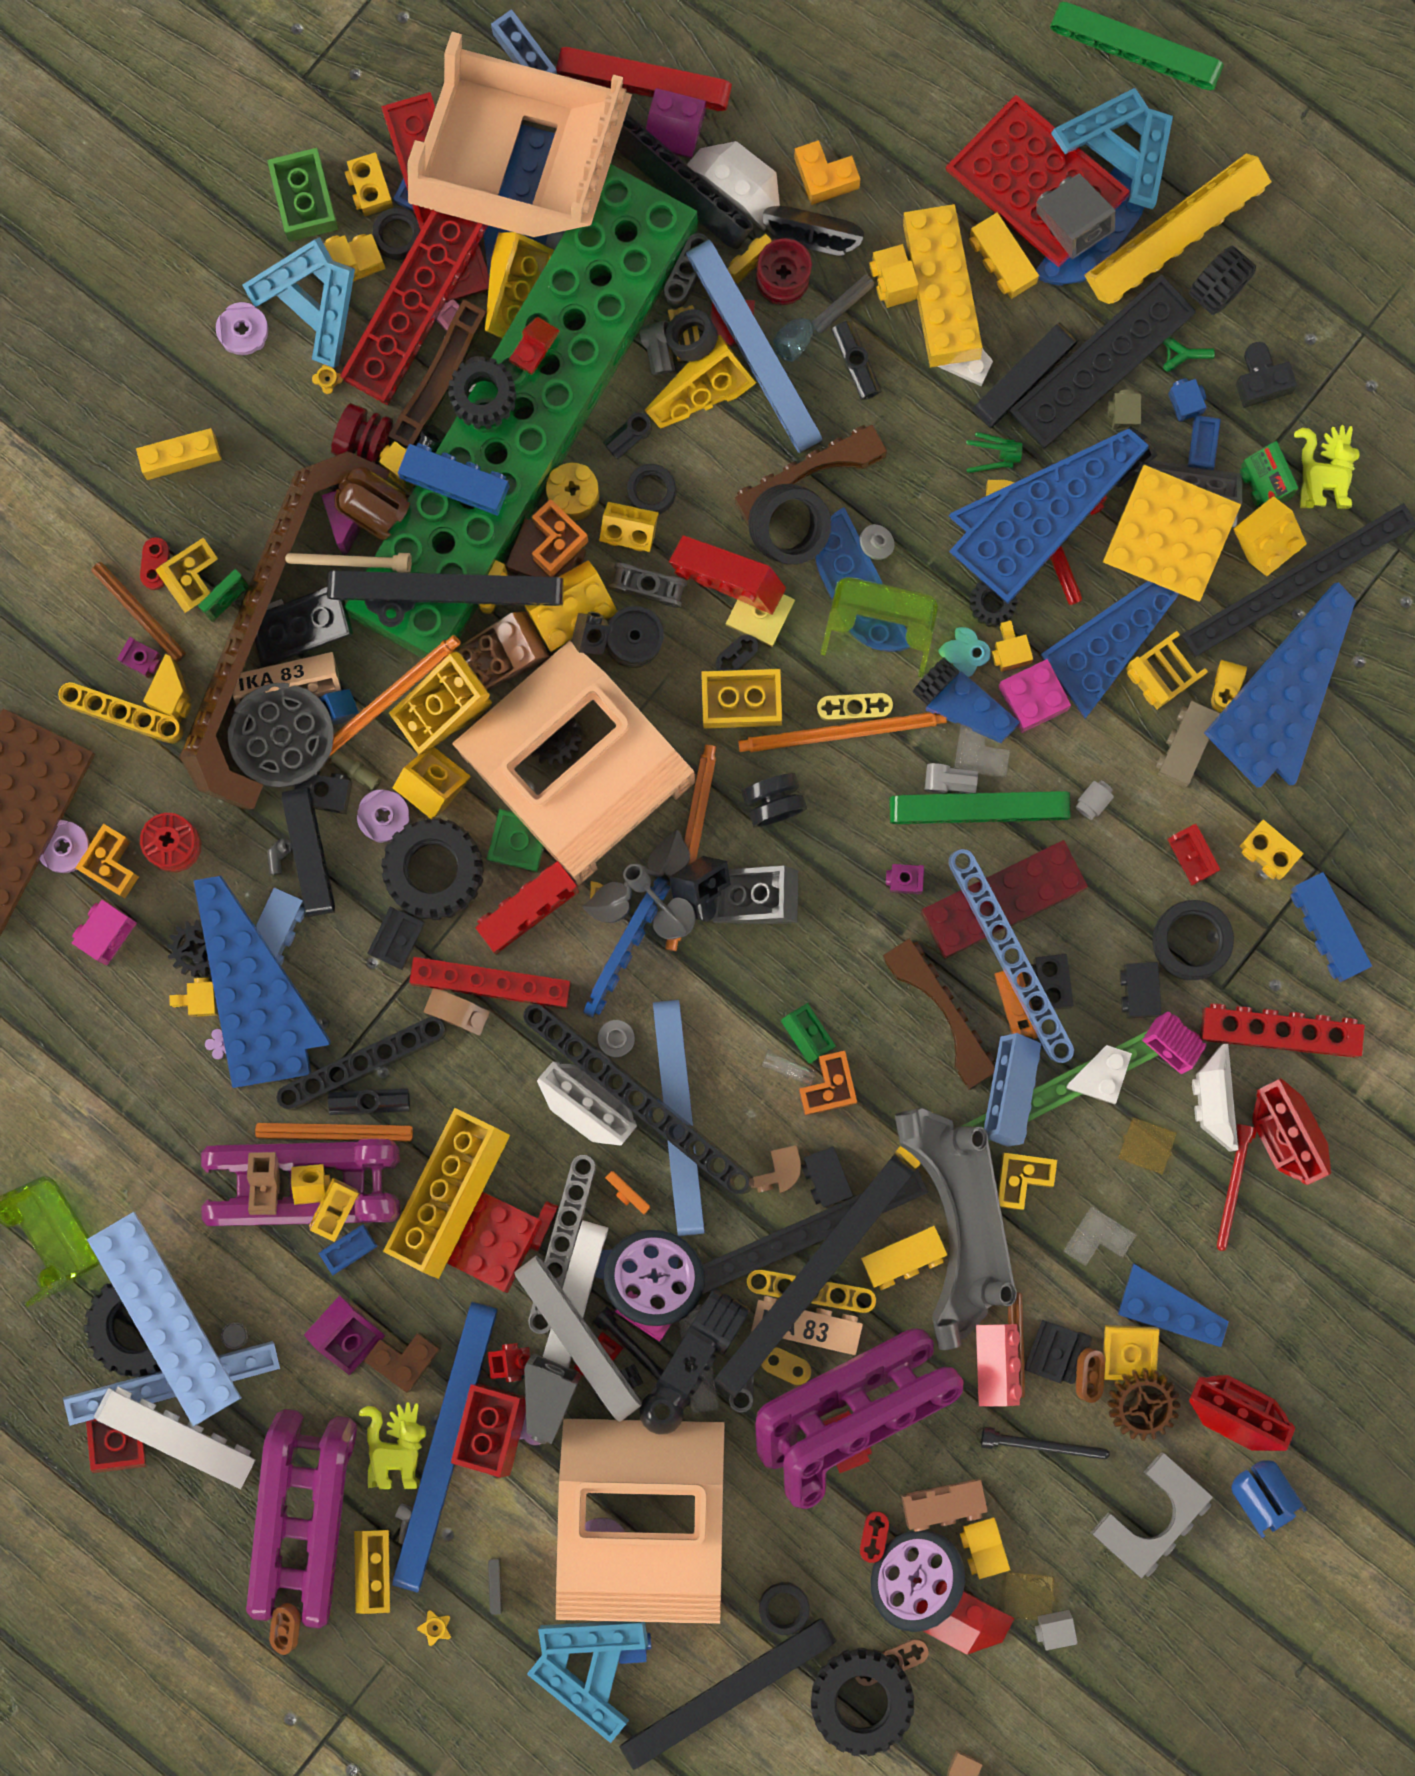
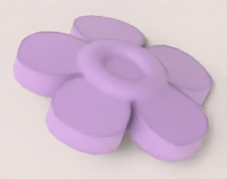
M215 1029L211 1033L213 1039H207L205 1047L207 1050H213V1058L222 1059L224 1053L226 1054L222 1030Z

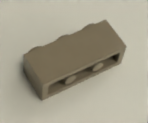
M1193 701L1189 703L1188 707L1182 706L1176 719L1180 721V725L1177 731L1172 729L1166 744L1170 745L1167 754L1161 753L1155 766L1159 768L1157 776L1186 788L1209 740L1204 732L1220 713Z

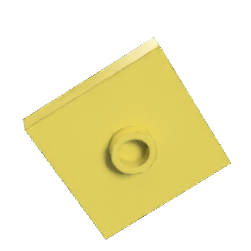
M783 594L773 615L737 600L726 622V626L745 635H752L756 640L773 647L795 603V599Z

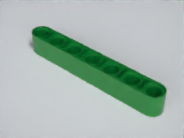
M1068 2L1059 3L1050 25V29L1059 35L1205 90L1211 91L1215 89L1224 64L1214 57Z
M1070 792L896 795L889 797L890 824L1060 821L1071 819Z

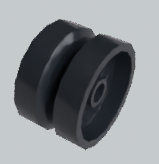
M640 606L626 607L618 611L609 622L610 630L605 646L610 657L619 665L628 668H639L651 663L658 655L664 639L663 626L659 618L651 610ZM631 633H636L638 640H632L630 638Z
M795 773L768 778L741 791L746 806H757L749 813L754 828L786 820L807 809L803 795L792 794L799 788Z

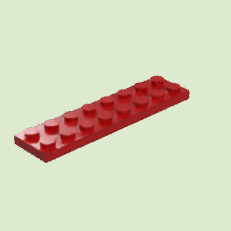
M431 92L381 106L407 191L408 160L415 140L425 141L436 109ZM412 204L421 231L432 210ZM479 244L446 303L452 299L459 300L489 290L490 278Z

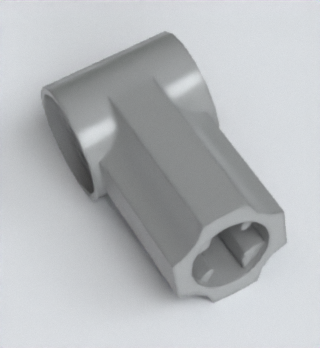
M927 764L924 790L931 793H948V791L967 794L976 793L978 771L954 769L944 764Z

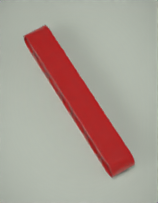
M562 47L560 49L556 66L557 75L590 82L610 89L612 77L616 75L623 77L622 88H625L628 93L653 98L657 88L704 100L706 109L715 111L727 110L732 84L724 79L571 47Z

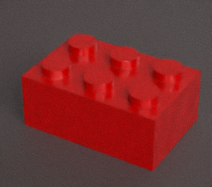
M471 1384L451 1463L500 1478L510 1476L526 1415V1396L485 1384Z

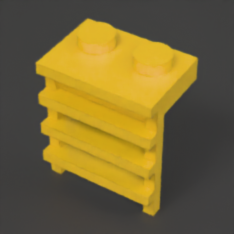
M1178 631L1171 634L1140 658L1136 657L1126 667L1130 679L1140 687L1145 699L1156 710L1160 709L1164 704L1171 701L1175 696L1208 673L1206 668L1196 674L1172 641L1180 635ZM1167 646L1191 679L1184 683L1160 652V649ZM1152 655L1157 658L1178 686L1173 692L1170 691L1147 659Z

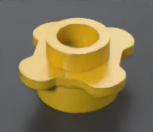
M325 364L318 370L317 374L312 376V382L315 385H319L325 394H331L333 388L337 384L342 383L343 379L340 377V373H336L332 367ZM330 377V380L326 381L325 378Z

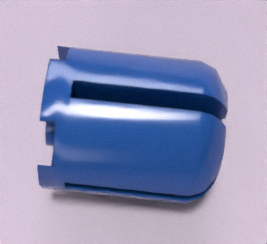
M1272 1460L1259 1461L1251 1467V1470L1280 1516L1276 1514L1247 1469L1237 1475L1232 1483L1231 1489L1234 1496L1261 1538L1265 1537L1263 1531L1268 1528L1274 1532L1296 1517L1294 1512L1301 1508L1303 1513L1307 1511L1277 1463Z

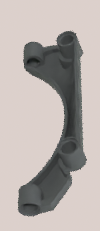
M915 1108L896 1113L895 1120L901 1147L917 1158L933 1179L940 1194L947 1218L949 1233L947 1273L932 1319L938 1349L948 1350L962 1345L961 1340L965 1339L976 1325L987 1316L988 1307L993 1305L1011 1306L1016 1300L1017 1293L1010 1264L987 1131L982 1127L959 1126L954 1128L952 1120L923 1108Z

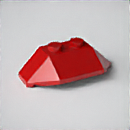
M1282 1078L1258 1089L1252 1123L1257 1128V1133L1276 1169L1294 1179L1300 1180L1306 1185L1330 1175L1331 1166L1328 1143L1304 1097Z
M1229 1375L1207 1378L1199 1377L1189 1399L1205 1427L1251 1451H1286L1289 1447L1295 1426L1292 1422H1289L1276 1400Z
M914 1577L913 1582L921 1584L922 1579ZM943 1580L939 1581L936 1585L937 1595H941L947 1590V1583ZM963 1590L960 1602L950 1617L938 1626L923 1632L968 1655L1002 1643L1015 1618ZM926 1600L918 1602L916 1606L918 1614L926 1612L928 1603Z

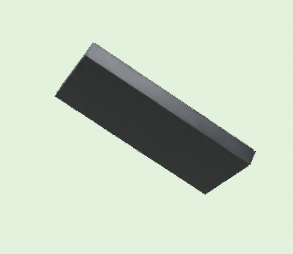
M326 587L266 610L255 637L261 666H270L353 635L348 611L345 608V600L327 599Z

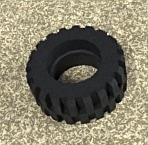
M424 817L417 819L418 822L413 824L409 822L403 826L404 829L402 831L394 833L392 836L393 840L390 844L387 843L384 851L386 853L385 857L382 858L381 866L383 867L382 878L387 887L386 889L393 900L404 911L418 918L441 920L442 917H453L456 915V912L464 911L469 907L467 904L471 900H475L478 895L477 891L482 886L484 864L481 852L469 833L453 821H445L440 817L426 820ZM427 845H440L447 848L453 853L457 861L458 868L454 882L447 889L438 893H427L419 890L413 885L409 877L408 867L412 856L419 849Z
M112 1283L105 1284L100 1288L101 1292L98 1295H94L90 1301L92 1303L91 1308L87 1309L85 1317H88L87 1325H84V1333L88 1334L89 1339L86 1340L88 1348H92L94 1351V1358L97 1361H101L104 1364L103 1367L109 1371H115L118 1375L141 1377L161 1371L149 1348L142 1351H133L122 1346L117 1340L114 1332V1320L118 1310L124 1304Z
M857 1648V1650L852 1651L846 1650L836 1657L833 1656L819 1670L812 1686V1716L818 1731L837 1750L843 1753L845 1751L851 1753L852 1756L858 1757L860 1755L874 1756L877 1752L883 1751L884 1753L889 1750L890 1746L898 1743L903 1738L904 1732L908 1731L911 1725V1718L914 1715V1694L906 1673L890 1656H886L874 1649L873 1651L866 1650L865 1648ZM858 1676H866L878 1681L884 1687L888 1697V1706L883 1718L875 1725L865 1728L848 1724L841 1717L837 1709L839 1690L848 1680Z

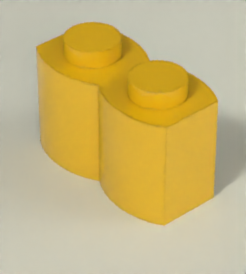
M994 1517L963 1526L964 1532L959 1534L963 1548H969L972 1558L967 1559L972 1575L977 1574L978 1579H982L1010 1570Z

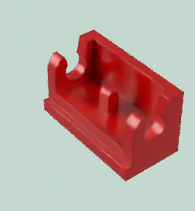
M1196 823L1167 839L1191 886L1220 871Z

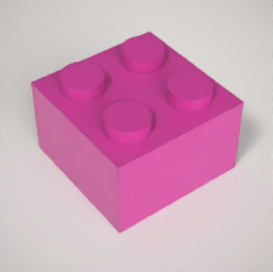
M1048 659L1001 681L999 684V689L1013 717L1020 722L1018 727L1021 733L1068 711L1071 706Z
M101 900L100 903L96 902L89 910V919L86 923L79 925L73 933L72 937L74 940L72 944L107 966L137 922L104 900Z

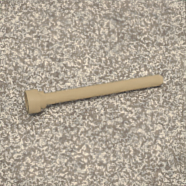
M288 553L285 557L286 562L289 564L392 568L397 573H410L412 566L410 553H398V555H393V558Z

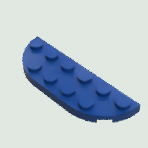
M1114 167L1110 174L1131 191L1133 179ZM1128 196L1115 209L1114 232L1075 258L1071 259L1069 257L1060 267L1045 257L1036 269L1039 275L1038 279L1049 284L1061 286L1063 284L1086 281L1087 279L1084 275L1120 247L1138 223L1144 207L1128 202Z
M841 508L831 516L830 537L819 555H816L815 560L818 573L844 625L854 638L875 650L895 652L913 647L914 643L870 557L861 548L860 537L845 508Z
M657 877L654 881L655 885L651 889L659 899L664 901L671 887L667 885L669 883L668 880ZM648 892L639 904L592 990L590 1002L587 1001L584 1014L591 1018L595 1014L600 1015L607 1003L603 999L608 990L613 992L620 980L617 975L621 967L623 969L627 968L632 959V953L630 952L634 945L639 946L645 935L643 928L646 922L652 923L658 912L657 903Z

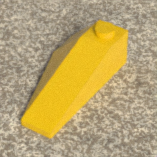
M498 233L491 257L485 331L503 339L552 256L553 249L520 233Z
M719 335L714 349L700 360L689 361L649 404L645 411L661 429L689 418L691 413L701 409L709 410L713 408L714 404L724 400L729 402L736 399L756 384V381L733 349Z

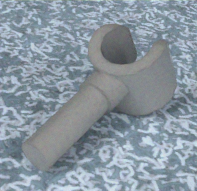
M403 1503L399 1506L395 1515L396 1518L403 1520L398 1541L401 1544L404 1543L413 1510L410 1506Z

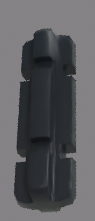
M1078 1332L1080 1335L1063 1379L1064 1382L1074 1384L1076 1381L1077 1360L1080 1353L1086 1349V1346L1089 1347L1092 1341V1337L1083 1332Z

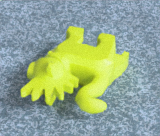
M1344 425L1340 426L1339 435L1335 427L1331 428L1332 438L1327 433L1324 434L1328 444H1321V447L1326 451H1322L1320 455L1331 459V464L1314 461L1313 454L1317 446V438L1311 429L1301 428L1295 431L1294 437L1305 438L1307 441L1302 449L1303 482L1300 490V508H1313L1314 505L1325 507L1327 499L1323 496V490H1333L1337 509H1350L1352 507V500L1347 495L1352 479V470L1355 469L1353 463L1360 456L1359 450L1352 448L1350 445L1352 426L1348 428L1346 434Z
M410 1402L406 1403L405 1413L400 1404L397 1405L398 1416L393 1411L390 1412L395 1423L387 1422V1425L392 1428L387 1431V1434L399 1438L397 1440L398 1444L382 1442L379 1439V1431L383 1420L382 1413L376 1407L366 1406L359 1411V1416H370L372 1418V1422L367 1429L370 1458L368 1488L391 1489L392 1480L388 1478L389 1470H401L404 1489H417L420 1486V1479L415 1477V1470L419 1458L418 1450L422 1448L420 1441L426 1436L427 1432L425 1426L417 1424L418 1403L414 1405L412 1412Z

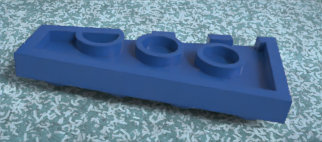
M1132 1265L1118 1315L1217 1347L1222 1346L1229 1323L1227 1320L1139 1266Z

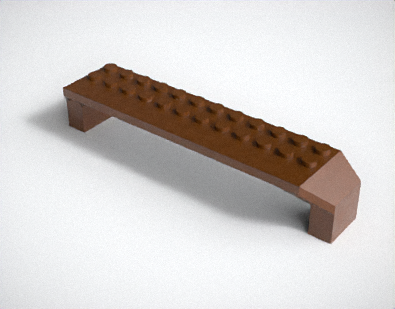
M348 451L295 471L179 756L200 792L241 809H254L263 784L229 770L216 739V733L285 566V557L292 549L315 492L335 484L339 486L343 478L350 471L358 467H366L387 480L390 473L389 470Z

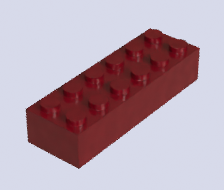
M1064 840L986 878L1010 926L1016 925L1085 891L1088 887ZM980 881L968 886V889L973 893L978 892L981 887ZM962 890L923 908L921 911L944 959L987 939ZM984 901L981 903V914L984 916L991 915L993 906L990 902ZM996 925L992 930V935L1005 929L1001 925Z

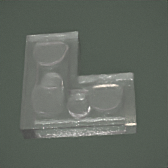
M961 724L954 769L978 771L980 774L1005 778L1010 750L985 747V736Z
M1091 1206L1062 1252L1084 1266L1087 1265L1099 1244L1123 1258L1137 1235Z

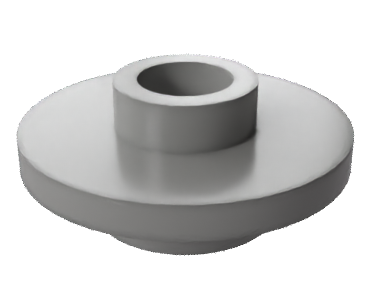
M874 524L862 531L860 545L867 556L876 560H882L893 552L894 539L885 527Z
M613 1020L601 1027L598 1033V1044L605 1054L611 1057H621L629 1053L633 1048L635 1036L632 1028L627 1023Z

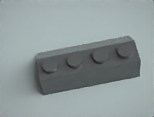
M1154 460L1146 465L1242 504V476L1240 473L1206 470ZM1239 508V511H1238V513H1237V516H1236V518H1235V520H1234V523H1233L1232 527H1236V525H1237V521H1238V517H1239V513H1240V508Z

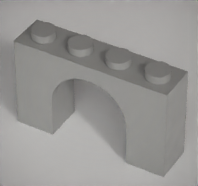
M1162 1452L1147 1467L1144 1473L1163 1489L1171 1500L1173 1513L1168 1527L1154 1537H1139L1132 1534L1114 1516L1107 1513L1090 1532L1140 1578L1144 1575L1149 1577L1158 1567L1156 1561L1162 1555L1168 1556L1175 1548L1176 1544L1174 1541L1180 1534L1185 1536L1194 1526L1192 1520L1198 1514L1203 1516L1212 1505L1209 1501L1213 1497Z

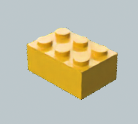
M589 560L559 576L564 578L563 605H524L550 652L572 640L578 613L588 614V612H597L608 620L618 612L598 572Z
M780 669L702 671L703 728L782 726Z

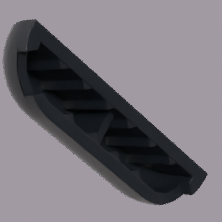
M772 206L766 208L763 212V224H765L775 240L783 238L796 240L807 249L833 255H845V253L860 246L864 237V231L861 227L836 217L788 206Z

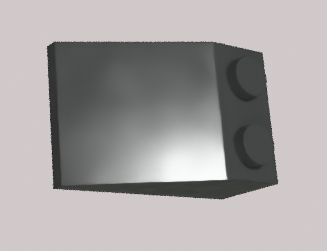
M787 866L728 869L731 885L723 889L721 895L714 899L716 914L713 918L714 923H797L798 870Z

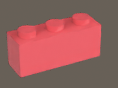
M1017 1324L976 1325L979 1406L1020 1405L1022 1390L1019 1385V1371L1021 1362L1018 1358L1020 1335L1017 1330Z

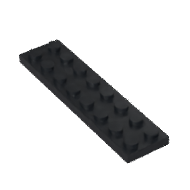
M1160 275L1009 410L1010 415L1043 450L1046 449L1161 346L1165 340L1196 314V310Z

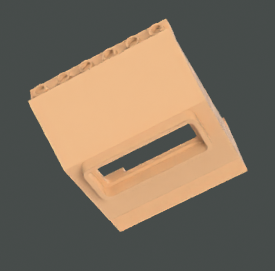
M452 32L445 50L444 85L425 141L415 140L408 160V203L531 237L590 226L632 94L626 93L625 88H622L623 77L613 75L611 89L464 50L462 49V34ZM523 120L557 129L532 205L498 196Z
M570 640L452 743L465 761L471 764L547 851L561 864L577 886L597 870L595 862L671 795L675 800L678 799L695 783L693 769L611 678L584 653H579ZM594 700L616 724V727L541 794L536 795L514 770L515 767L590 701Z
M563 1419L558 1501L556 1620L720 1624L725 1422L682 1421L675 1431L658 1435L644 1427L641 1420H622L619 1422L617 1420ZM586 1494L694 1495L695 1532L687 1534L586 1531Z

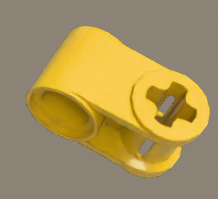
M1225 660L1220 661L1211 697V706L1215 711L1221 713L1240 692L1246 675V666ZM1222 694L1226 695V700H1228L1226 704L1222 703Z

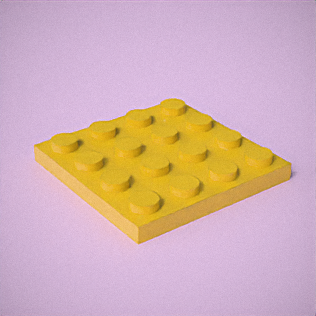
M1143 465L1105 554L1103 563L1200 602L1241 504Z

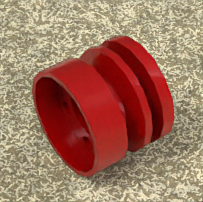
M164 812L153 816L145 823L141 831L140 846L143 854L151 863L166 872L178 873L187 870L196 863L201 853L202 841L199 832L188 820L176 813ZM171 835V838L174 839V843H169L168 845H166L163 842V840L165 838L169 839Z

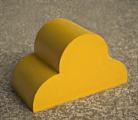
M453 652L395 706L389 714L420 755L441 743L452 733L472 723L491 706L492 702L489 699L490 694L461 654Z

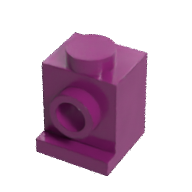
M129 637L117 660L126 667L149 678L151 673L155 674L159 669L161 655ZM139 653L144 654L142 661H136Z
M892 864L891 870H886L885 885L890 886L891 893L921 895L923 892L924 865ZM906 873L909 875L910 880L902 882L900 875Z

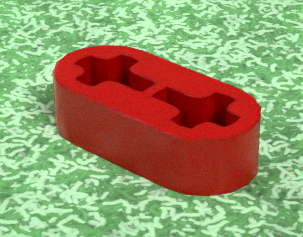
M548 1201L545 1202L538 1217L543 1222L530 1246L531 1250L539 1251L559 1206Z
M880 1511L869 1513L864 1522L860 1554L869 1563L879 1561L884 1554L889 1521L887 1516ZM876 1516H880L884 1527L878 1528L877 1536L872 1535L873 1526L869 1522L870 1520H875ZM873 1538L876 1539L875 1547L879 1549V1553L874 1554L873 1558H869L868 1552L864 1551V1548L870 1546L871 1539Z

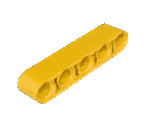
M65 683L59 689L58 696L60 701L71 710L166 743H177L183 737V727L171 716L75 683ZM74 690L78 691L77 699L73 702H67L68 693ZM96 699H102V707L96 711L92 710V702ZM122 707L127 708L126 716L122 719H116V711ZM151 716L150 725L145 728L140 727L141 718ZM174 724L176 726L175 733L171 736H165V727Z
M755 1270L749 1274L747 1285L756 1294L780 1298L782 1293L777 1289L778 1282L785 1278L792 1282L796 1276ZM762 1274L766 1277L767 1283L763 1289H755L752 1286L751 1279L754 1275ZM827 1282L811 1303L867 1313L875 1307L876 1297L871 1290ZM840 1288L844 1291L845 1299L842 1303L836 1304L831 1301L830 1293L833 1289ZM861 1293H867L871 1297V1304L867 1308H860L856 1303L857 1296Z

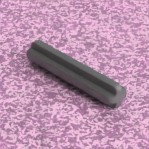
M867 274L864 275L812 321V327L815 331L822 333L870 291L875 284L873 279Z

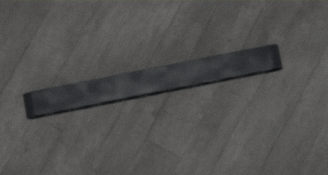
M539 1004L529 1005L525 1009L523 1014L524 1022L726 1189L734 1194H746L752 1190L754 1179L745 1168L553 1011ZM540 1009L543 1013V1018L541 1022L536 1024L533 1020V1014ZM557 1026H561L563 1035L560 1039L555 1040L553 1030ZM580 1042L583 1046V1051L579 1056H575L573 1054V1046ZM600 1058L603 1062V1068L600 1072L596 1073L593 1070V1063L596 1059ZM617 1075H621L623 1078V1085L619 1089H615L613 1086V1079ZM640 1091L643 1094V1102L636 1106L633 1103V1096L636 1092ZM657 1108H661L664 1117L657 1123L653 1119V1113ZM680 1124L684 1128V1135L680 1139H676L673 1130ZM701 1141L705 1147L703 1154L697 1156L693 1150L695 1143ZM718 1158H722L725 1162V1168L720 1173L714 1169V1162ZM741 1174L744 1176L746 1184L739 1190L735 1187L734 1180Z
M896 1153L891 1157L714 1379L716 1384L735 1398L907 1183L916 1171L915 1168Z

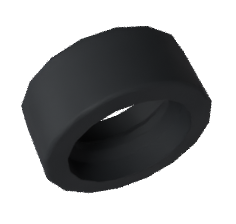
M391 208L383 211L376 218L372 234L378 250L384 256L394 260H403L419 235L420 228L417 218L412 212L404 208ZM403 220L411 226L413 231L412 239L406 246L393 248L385 243L382 236L383 229L389 222Z
M690 309L679 313L670 321L666 329L667 343L674 354L684 361H696L707 356L714 349L718 340L717 329L709 316L701 310ZM696 325L705 327L704 333L698 341L690 345H679V339L685 330Z
M646 464L635 469L629 477L627 484L628 498L631 505L635 508L659 512L658 515L667 511L674 503L676 496L675 479L670 471L657 464ZM655 475L664 480L667 492L661 502L650 505L642 502L637 496V484L645 476Z
M781 1582L774 1584L764 1591L760 1599L759 1615L761 1621L769 1631L777 1635L787 1636L797 1633L804 1627L809 1618L810 1606L807 1596L801 1588L792 1583ZM789 1593L799 1601L800 1614L793 1623L781 1625L774 1622L770 1617L768 1606L776 1594Z

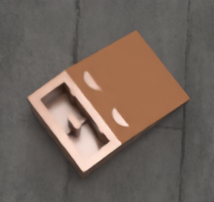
M527 611L510 613L454 649V652L461 654L487 691L550 658Z

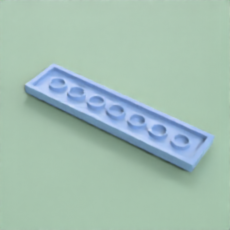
M132 1212L88 1238L87 1241L192 1425L196 1426L241 1399L240 1394L136 1212Z

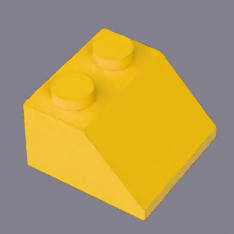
M165 654L143 702L151 710L171 716L180 723L182 718H186L191 710V698L179 665L171 656Z
M433 747L408 763L403 768L392 788L432 819L448 807L470 780L471 776Z

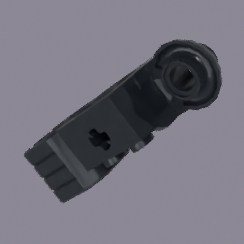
M713 1288L654 1389L642 1400L639 1411L644 1427L658 1435L671 1433L678 1428L684 1416V1409L691 1399L688 1394L694 1395L703 1379L699 1378L703 1370L708 1371L717 1357L713 1354L714 1351L720 1355L726 1353L747 1318L750 1308L743 1304L741 1305L740 1302L732 1299V1297L719 1289ZM688 1361L693 1363V1369L690 1371L685 1369V1363ZM664 1404L669 1408L667 1419L660 1420L655 1416L654 1409L657 1405Z

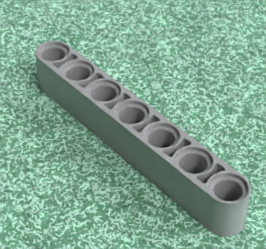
M579 1155L571 1163L544 1261L547 1268L555 1262L562 1266V1274L555 1278L561 1288L564 1285L596 1172L595 1162L587 1155ZM581 1160H587L591 1164L590 1171L585 1175L579 1174L576 1169L578 1162ZM578 1185L583 1188L584 1195L580 1200H572L570 1198L569 1191L573 1186ZM568 1211H573L577 1216V1221L572 1226H566L562 1221L564 1213ZM560 1237H566L570 1242V1246L565 1252H559L555 1247V1242ZM533 1302L528 1322L529 1327L537 1334L548 1333L551 1330L549 1324L543 1330L537 1329L534 1325L535 1317L541 1314V1312Z
M535 1256L514 1272L516 1278L613 1417L620 1422L639 1408L642 1404L638 1396L543 1261L538 1256Z

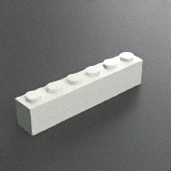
M117 1387L116 1391L108 1388L94 1415L97 1421L239 1489L242 1488L255 1462V1459L249 1456L250 1450L238 1444L235 1448L226 1445V1438L215 1433L210 1437L202 1433L203 1427L199 1425L193 1426L190 1421L188 1425H185L178 1421L180 1416L168 1410H165L164 1414L154 1410L155 1404L141 1398L140 1402H137L130 1398L132 1393L123 1388Z

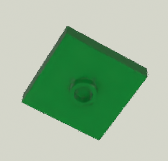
M234 569L198 607L211 622H214L248 589L249 585L242 575Z
M499 809L487 860L538 873L544 846L513 812Z

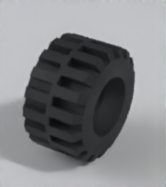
M1234 245L1229 246L1218 254L1198 276L1191 286L1189 295L1211 315L1217 314L1246 286L1254 275L1257 266Z
M479 357V361H474V358L468 359L469 364L461 363L459 365L460 370L458 372L454 370L452 374L453 380L449 381L450 391L448 392L453 410H455L459 419L464 420L466 425L470 426V424H473L476 429H480L481 426L491 429V424L494 423L499 426L502 424L501 420L503 418L507 420L510 417V411H514L517 394L512 375L502 363L497 364V361L493 358H490V361H486L485 357ZM481 381L491 382L498 388L496 398L486 405H476L467 398L469 389Z

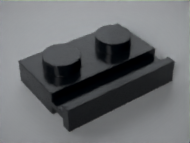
M390 906L367 954L403 971L425 922Z
M1042 1320L1024 1370L1062 1384L1080 1334Z

